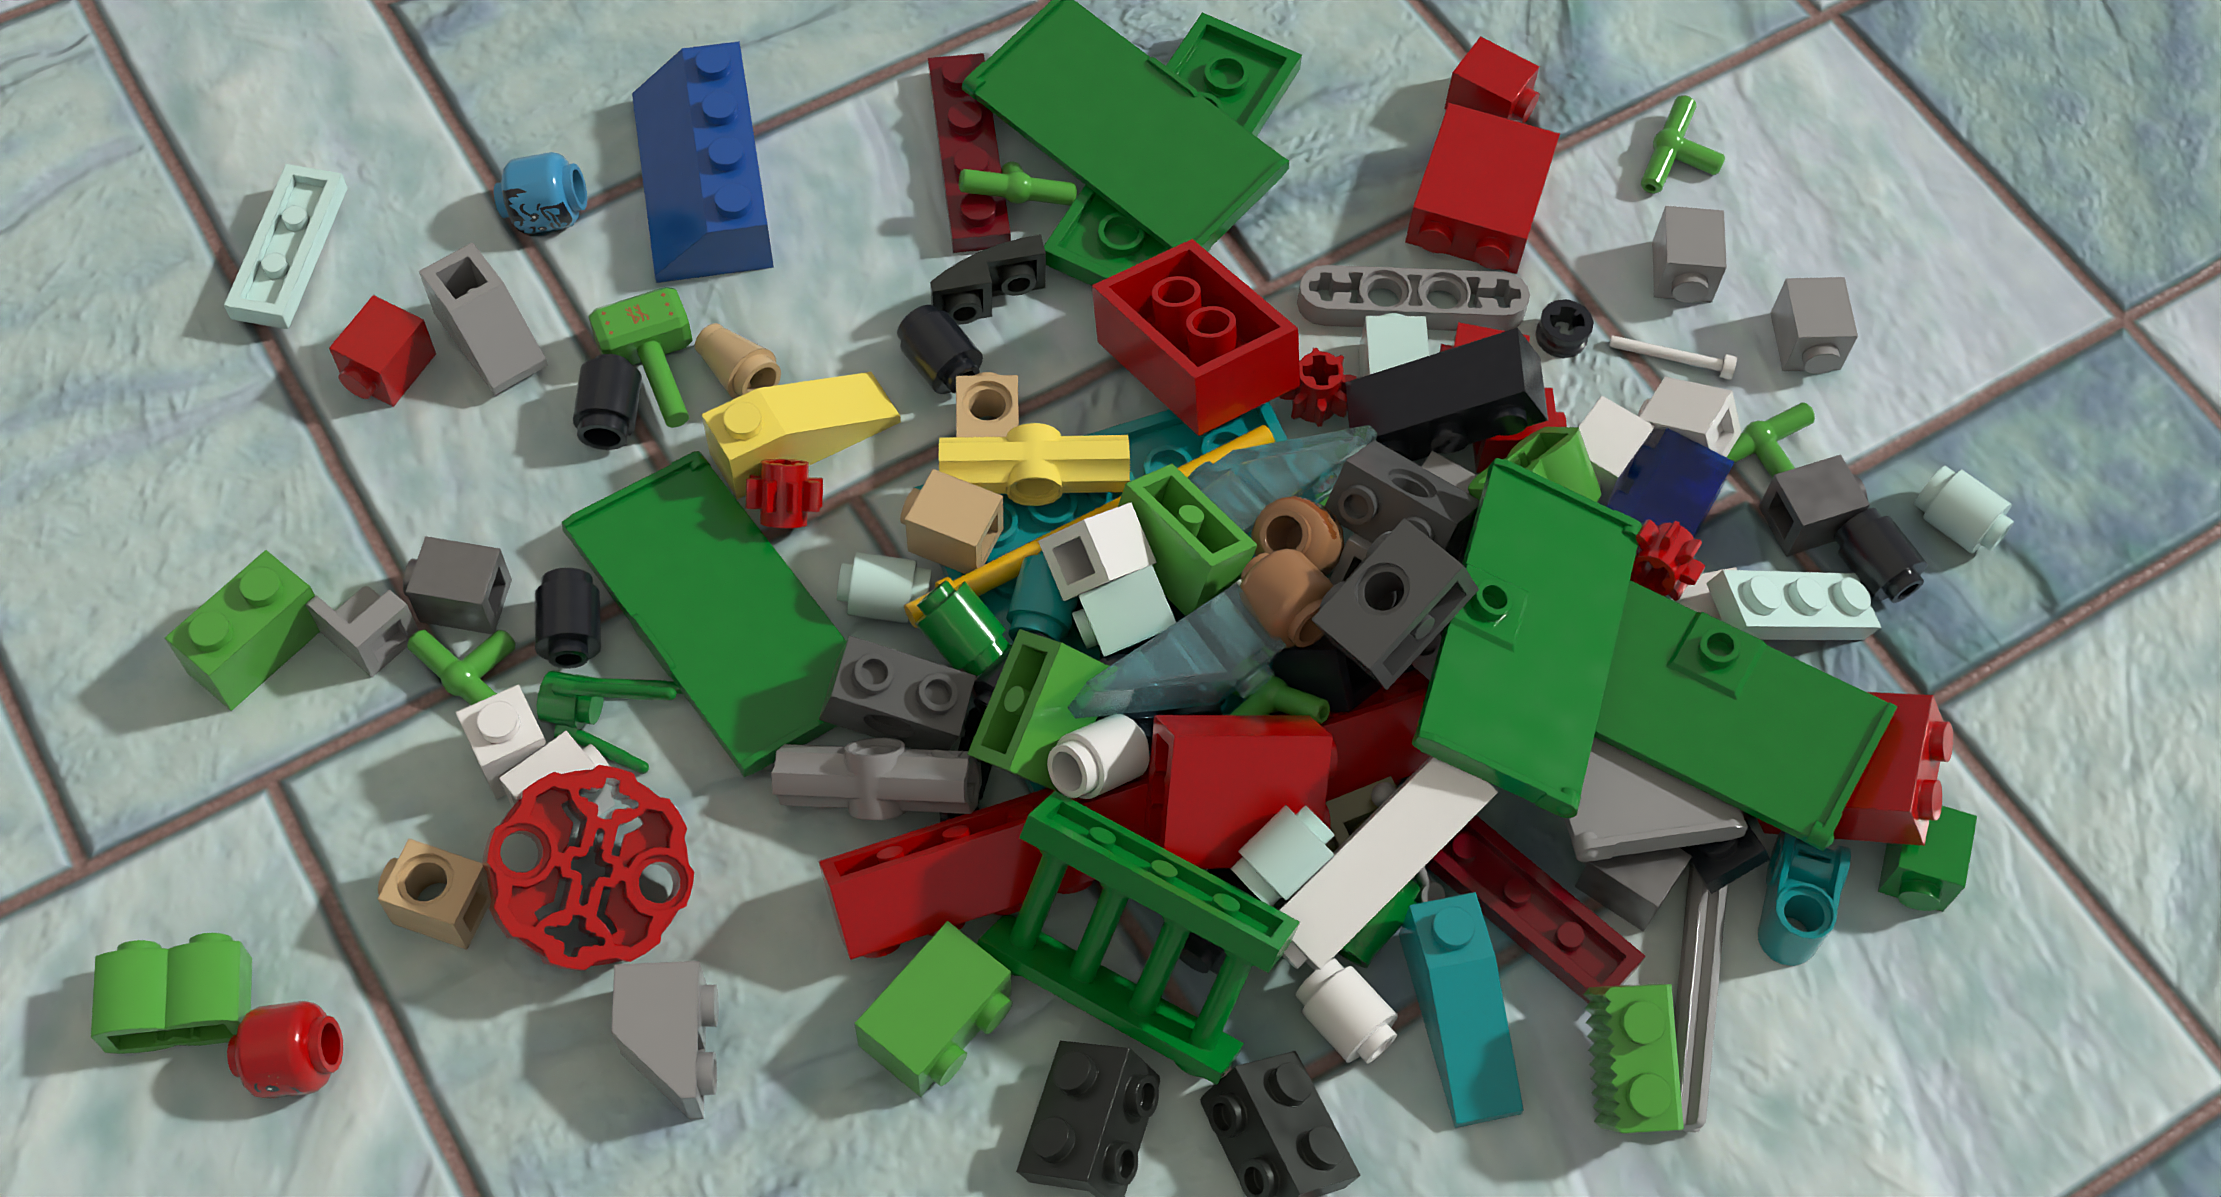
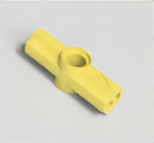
M1022 424L1011 429L1006 437L939 438V471L994 493L1007 494L1008 498L1015 503L1025 506H1042L1057 501L1061 498L1062 493L1123 492L1125 484L1130 482L1128 435L1061 436L1057 429L1046 424Z

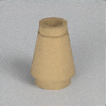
M717 323L706 326L697 336L695 341L696 351L702 356L703 360L733 399L757 388L779 384L781 369L776 364L775 355L770 350Z

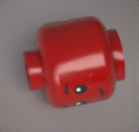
M297 1001L259 1006L243 1017L238 1026L237 1034L231 1037L227 1048L228 1065L232 1074L240 1077L243 1086L255 1097L271 1099L311 1094L324 1087L331 1074L339 1069L343 1057V1037L340 1026L335 1018L327 1016L324 1010L316 1003Z

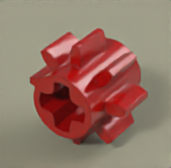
M1313 348L1311 353L1299 360L1300 386L1279 396L1283 400H1292V419L1300 417L1307 422L1316 423L1317 427H1322L1323 422L1330 419L1334 414L1343 418L1347 415L1345 382L1357 379V377L1350 374L1343 375L1344 357L1342 355L1335 357L1330 353L1319 351L1318 348Z
M796 459L762 460L761 475L751 474L746 479L745 508L760 509V524L773 528L807 526L808 512H820V508H822L823 478L809 477V462Z
M1648 519L1636 535L1638 547L1630 581L1662 596L1669 595L1674 601L1679 600L1688 585H1695L1705 569V565L1701 561L1693 559L1702 545V541L1694 539L1692 534L1686 528L1680 526V522L1676 520L1673 523H1663L1656 526L1652 520Z

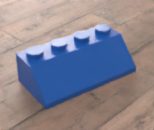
M740 41L682 48L632 93L656 283L774 268Z

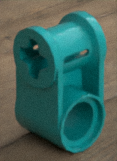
M1782 830L1780 831L1767 868V889L1758 927V941L1762 950L1772 960L1782 965L1796 966L1804 964L1814 956L1830 934L1837 920L1840 896L1850 866L1851 849L1849 847L1838 845L1834 850L1825 848L1823 852ZM1786 917L1800 921L1808 932L1794 928L1787 921Z

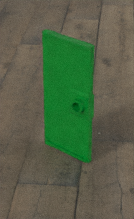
M1051 0L991 57L972 71L962 84L964 92L985 106L1168 250L1191 239L1196 241L1207 252L1211 250V247L1289 169L1288 159L1281 156L1200 95L1192 85L1156 58L1148 56L1075 0Z
M694 451L672 462L671 465L573 513L562 521V530L573 543L631 622L644 644L667 675L673 679L744 777L752 775L774 763L776 751L784 744L805 745L837 727V725L819 720L836 660L846 640L712 469L710 463L700 451Z
M1495 458L1487 471L1462 563L1479 590L1444 627L1412 745L1427 755L1535 803L1536 806L1557 816L1573 818L1577 815L1585 774L1638 547L1636 535L1640 531L1642 524L1624 513L1612 510L1511 461Z
M1630 581L1594 737L1824 852L1825 848L1834 842L1833 833L1842 817V812L1898 706L1768 646L1763 640L1704 612H1696Z

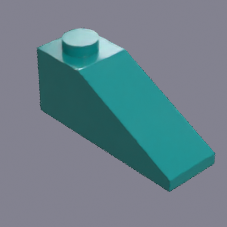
M1476 892L1409 905L1399 932V938L1454 1128L1521 1115L1524 1108L1496 956Z

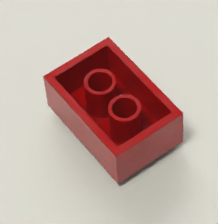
M1193 239L1092 285L1098 343L1198 436L1300 386L1298 328Z

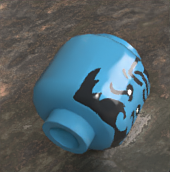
M549 152L510 160L503 169L501 182L496 183L494 186V200L502 218L509 217L513 225L522 233L536 234L573 226L579 217V211L585 210L587 207V189L583 174L577 164H569L563 155Z

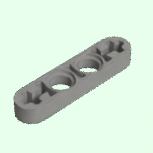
M1322 265L1309 269L1302 276L1297 305L1299 312L1306 320L1323 326L1363 327L1366 316L1398 313L1404 316H1426L1427 330L1456 331L1458 322L1508 331L1517 328L1523 321L1530 293L1528 286L1521 278L1506 272ZM1375 289H1388L1397 295L1399 302L1389 307L1378 306L1369 299L1368 294ZM1318 290H1328L1332 301L1321 300ZM1350 290H1358L1356 303H1350L1352 295ZM1433 291H1445L1452 294L1457 299L1458 304L1450 309L1437 308L1428 301L1427 295ZM1471 294L1475 295L1473 305H1476V308L1468 307ZM1493 297H1504V303L1509 308L1498 307V301Z

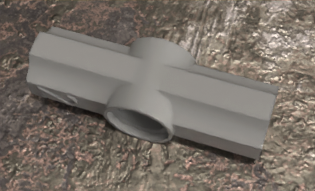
M893 738L861 739L846 745V747L784 744L776 751L775 765L771 772L773 795L778 797L780 805L848 808L849 814L852 817L862 820L891 819L901 816L907 811L971 814L978 806L979 791L982 785L981 763L976 758L967 755L968 751L905 749V744L902 741Z

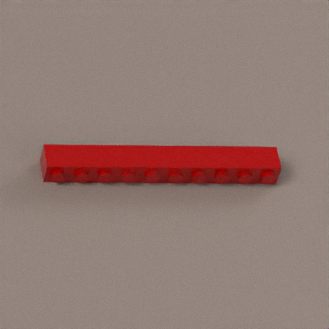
M1418 670L1402 674L1388 690L1382 687L1350 712L1330 711L1327 720L1320 724L1333 736L1338 752L1336 774L1332 779H1328L1326 802L1390 776L1396 786H1398L1402 778L1411 776L1430 757V755L1421 752L1412 745L1429 685V680ZM1282 712V713H1279V714H1276V715H1288V714H1285V713ZM1149 755L1148 767L1142 776L1092 799H1082L1079 797L1071 799L1143 837L1151 755ZM1045 788L974 811L971 814H964L818 861L838 932L850 960L861 956L866 958L886 956L897 950L901 943L925 935L934 936L947 921L960 930L967 921L992 913L995 915H1008L1020 911L1042 854L1039 848L1019 837L1028 815L1050 796L1054 790ZM1068 865L1057 893L1072 894L1088 888L1095 879Z

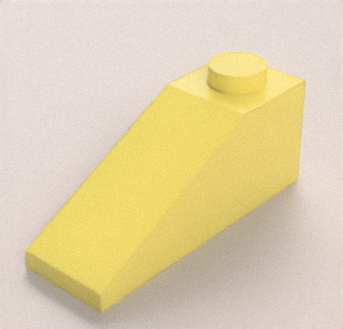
M872 372L757 388L701 414L709 454L737 500L746 496V479L751 474L761 475L762 460L796 459L807 461L810 466L901 423L899 413Z

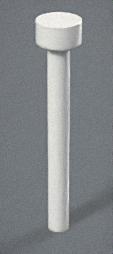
M1613 335L1609 345L1612 348L1720 371V378L1732 380L1737 362V356L1725 354L1722 360Z

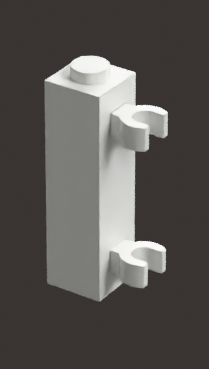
M1430 756L1333 852L1334 856L1288 901L1285 900L1277 908V910L1300 921L1290 945L1282 956L1296 969L1306 962L1313 970H1321L1498 791L1489 782Z

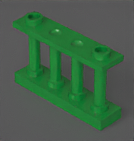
M1055 790L1028 815L1019 837L1039 848L1042 857L1017 918L1010 914L1003 915L978 939L977 945L1010 970L1011 975L1022 976L1171 1059L1185 1073L1196 1077H1203L1217 1085L1244 1045L1243 1042L1224 1033L1223 1029L1252 966H1256L1269 973L1290 945L1300 921ZM1068 865L1096 879L1103 887L1077 951L1041 932ZM1129 899L1155 911L1164 920L1137 984L1101 965ZM1190 932L1223 948L1226 953L1198 1018L1161 998Z

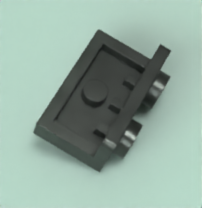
M1060 1040L1016 1172L1030 1183L1089 1191L1095 1197H1125L1128 1184L1133 1181L1138 1169V1152L1149 1117L1153 1115L1158 1105L1160 1076L1130 1048Z
M1296 1051L1237 1065L1200 1099L1210 1126L1216 1133L1247 1197H1319L1344 1189L1361 1176Z

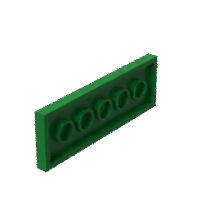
M1202 12L1166 67L1192 85L1200 95L1257 137L1298 74L1302 54ZM1086 185L1044 245L1047 266L1091 286L1168 250Z

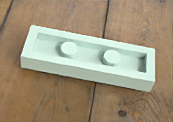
M285 164L225 301L224 307L231 320L289 329L348 189L342 173Z
M1722 570L1706 583L1722 621L1761 640H1865L1881 628L1871 606L1870 595L1855 573Z

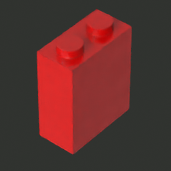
M1448 103L1413 205L1405 243L1422 247L1432 253H1444L1472 261L1488 269H1500L1517 274L1560 133Z
M1867 692L1898 707L1842 812V817L1833 833L1834 839L1925 846L1929 820L1937 821L1941 814L1942 786L1937 777L1940 762H1949L1952 755V725L1950 722L1942 720L1934 695ZM1757 818L1765 834L1779 835L1780 829Z
M1154 715L1143 838L1201 869L1232 868L1243 857L1238 851L1285 805L1295 815L1306 805L1330 829V813L1326 805L1328 779H1332L1335 776L1338 765V752L1333 736L1310 715Z

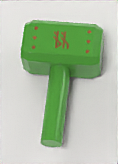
M663 287L594 309L588 317L600 355H619L626 358L631 365L641 362L666 426L675 428L684 425L689 420V415L665 357V354L684 349L693 341L689 320L677 290Z

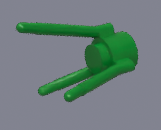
M549 671L544 676L538 692L537 716L541 722L555 724L554 738L567 731L577 744L583 747L592 744L603 757L640 774H645L649 770L647 762L582 730L585 724H596L602 712L604 697L671 701L675 699L676 694L683 693L674 681L595 678Z

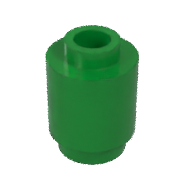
M945 580L917 604L923 615L917 620L915 625L953 669H963L965 673L977 677L1011 646L1002 635L1006 630L965 581L953 588Z

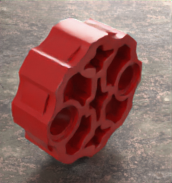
M598 765L591 770L573 771L564 774L552 772L518 794L516 803L506 813L501 823L491 830L482 862L483 867L487 871L488 888L491 897L489 910L507 938L517 940L526 949L540 956L544 964L561 969L582 971L590 966L606 965L614 962H631L657 946L661 941L662 933L670 925L678 910L687 906L695 873L688 861V851L685 842L687 826L669 798L659 797L648 787L638 782L632 772L604 765ZM605 784L612 786L611 797L621 801V804L628 805L630 808L614 809L607 813L603 819L597 816L599 811L598 805L588 801V798L581 797L579 794L596 793ZM563 803L566 804L571 814L580 821L575 846H568L573 822L565 814L561 806ZM638 817L642 825L636 830L624 834L619 855H611L618 827ZM523 834L535 842L538 849V860L530 871L515 872L503 863L500 851L501 845L507 836ZM595 834H597L594 848L596 853L595 864L605 867V875L590 881L587 889L584 890L580 904L579 899L583 885H580L582 877L580 872L571 869V862L587 855L589 848L593 846ZM650 864L664 867L670 873L673 881L672 891L669 897L662 903H654L647 900L639 888V877L642 871ZM559 880L565 881L559 911L545 915L538 920L534 912L554 902ZM603 890H610L604 914L612 921L616 932L613 934L596 916ZM572 917L579 919V931L588 934L590 938H595L598 944L574 947L569 957L563 954L565 949L564 942L554 939L552 935L546 934L544 929L568 926Z

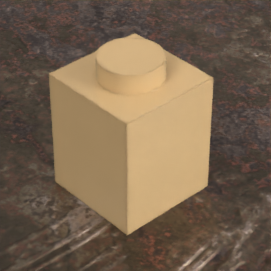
M932 469L922 489L913 488L902 508L900 522L906 525L908 552L964 574L985 565L1004 528L1003 496Z

